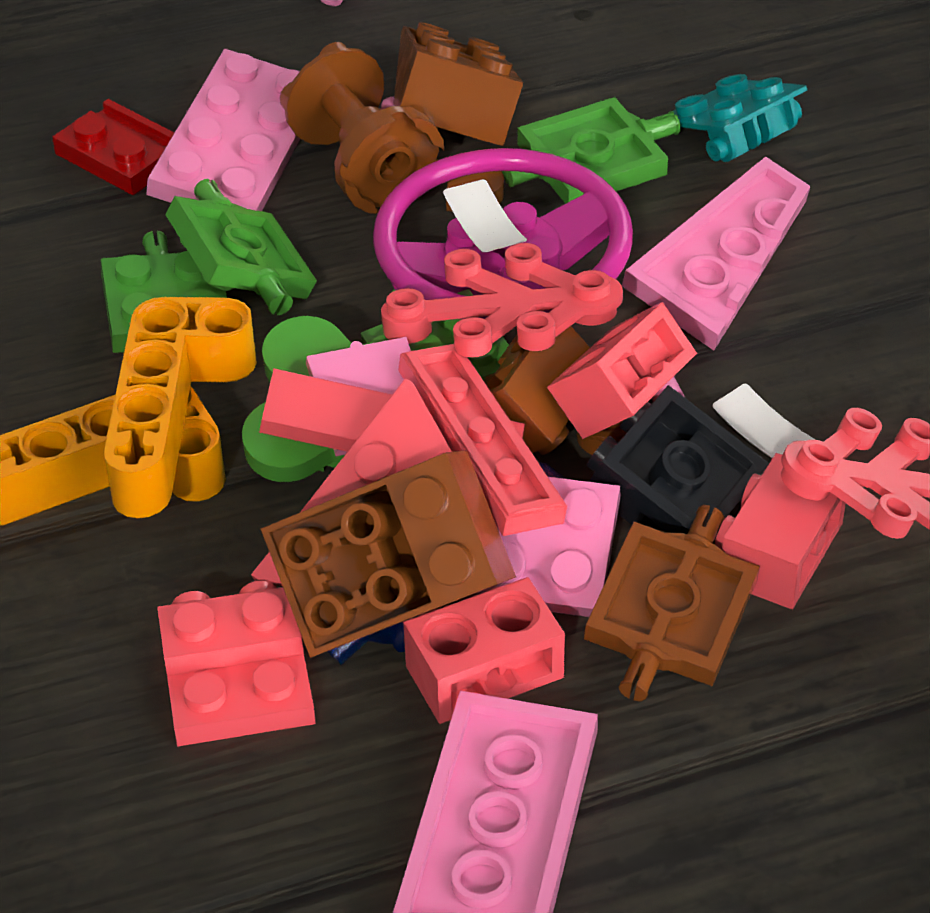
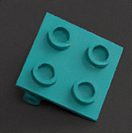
M737 74L717 81L715 83L716 89L705 95H693L675 103L676 110L673 111L674 115L676 114L679 119L680 127L707 130L710 141L706 143V151L712 160L729 162L746 153L749 149L758 147L760 143H766L772 138L794 128L798 123V119L802 116V109L793 98L807 91V86L782 83V79L779 77L756 81L748 80L745 74Z

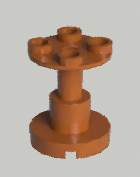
M333 42L325 46L319 56L306 64L295 79L282 89L279 97L280 104L285 110L286 122L298 138L310 144L330 145L336 142L340 143V148L334 162L337 184L355 207L367 213H378L379 210L376 207L382 206L387 196L398 184L415 171L438 161L439 147L444 151V140L430 119L412 107L390 106L385 109L378 108L384 93V76L377 61L373 56L358 48H348L342 42Z

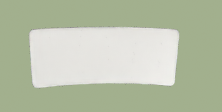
M486 180L474 181L443 191L449 206L462 228L482 252H489L527 241L507 217Z
M742 384L713 403V408L733 429L771 458L774 457L775 453L783 455L786 447L794 441L815 440L784 419L755 393L748 384Z

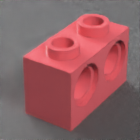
M661 302L612 327L547 388L579 435L584 439L634 416L697 352L664 303Z
M529 577L504 586L490 588L477 596L441 609L431 610L403 622L406 667L439 724L451 720L460 691L509 699L564 678L565 633Z

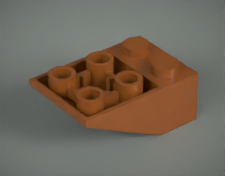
M419 22L417 29L403 26L393 106L412 107L425 114L436 127L503 146L523 82L513 70V64L505 59L506 55L499 52V46L474 37H469L467 45L456 42L453 38L448 37V30L425 22Z
M467 450L443 453L261 528L310 658L516 578Z

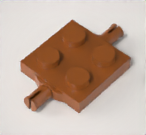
M710 505L700 506L697 509L695 519L688 534L665 533L633 522L585 627L584 640L620 652L632 659L623 680L619 684V691L627 698H630L636 684L634 701L645 700L658 669L671 671L712 687L757 582L760 569L758 565L726 554L713 544L720 525L724 521L723 513L715 507L707 523Z

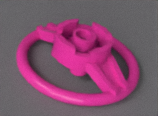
M496 148L475 150L452 155L430 163L409 175L393 189L380 207L375 220L373 245L381 269L395 290L415 289L423 294L425 300L464 297L465 295L457 293L469 289L473 296L484 295L468 287L450 285L446 281L444 258L449 252L458 249H470L479 253L481 268L533 290L545 289V287L530 280L517 281L508 277L506 274L505 251L510 246L482 252L469 238L457 218L451 220L447 226L448 238L446 243L397 242V228L407 208L430 189L462 176L493 171L526 172L559 180L584 193L540 218L537 217L536 209L525 202H514L503 208L513 225L527 239V241L522 243H531L541 249L542 262L560 270L569 269L609 236L606 252L592 270L604 272L608 276L617 279L629 259L633 244V228L628 209L618 193L603 178L590 169L569 159L526 149ZM544 310L542 312L549 313L551 310ZM483 316V317H478V318L485 319V318H487L488 316Z

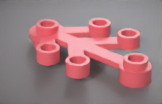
M531 243L514 244L505 251L506 274L513 280H530L545 287V289L533 290L481 268V257L476 251L458 249L449 252L444 258L446 281L450 285L468 287L484 295L425 300L423 294L415 289L405 288L393 291L387 296L386 303L381 308L383 334L388 340L407 337L408 343L412 344L426 339L431 334L433 329L432 321L462 319L453 327L454 348L461 356L480 357L487 354L492 349V344L516 326L517 340L520 347L529 351H542L553 346L556 340L555 337L575 322L594 326L611 321L616 316L617 308L623 301V288L619 281L604 272L588 270L573 275L543 263L541 249ZM544 310H551L549 313L542 312ZM488 316V317L485 318V319L478 318V317Z
M861 408L848 409L837 428V432L824 442L819 440L794 441L786 447L781 457L783 466L781 478L784 484L795 494L809 500H823L832 493L869 519L876 530L890 538L900 539L905 537L915 520L930 530V502L923 498H930V474L904 470L915 460H926L929 458L930 424L917 418L906 419L895 437L894 443L869 463L845 460L856 449H871L882 430L880 420L871 412ZM863 487L871 488L881 495V498H876Z

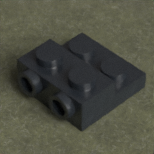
M669 385L652 404L647 402L634 416L623 420L619 428L626 434L619 442L609 435L586 464L594 472L589 482L620 486L621 497L618 514L631 525L633 522L640 523L646 516L667 533L688 534L695 519L697 509L702 505H710L707 523L714 507L723 513L725 519L742 499L745 487L754 473L761 475L769 465L766 460Z

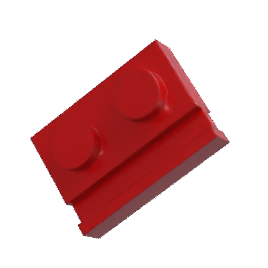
M107 99L102 102L103 110L98 113L92 110L52 136L56 155L123 191L135 195L147 186L148 177L170 142L174 132Z

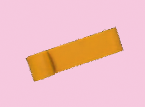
M159 297L144 301L135 308L129 326L104 448L112 502L119 513L132 518H145L160 513L168 505L172 496L191 382L238 381L247 377L254 370L257 362L251 310L245 303L232 298Z
M190 387L172 492L178 498L186 501H202L217 495L224 487L226 478L218 427L194 389ZM115 395L0 435V526L110 487L104 448Z

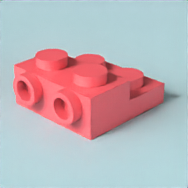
M254 581L245 585L239 594L210 598L207 594L200 591H189L177 596L171 605L157 607L177 747L316 724L304 658L302 635L283 587L277 588L275 584L269 581Z

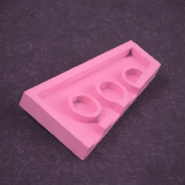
M764 157L627 268L622 287L651 307L663 302L679 327L714 351L804 206L811 186L769 158Z

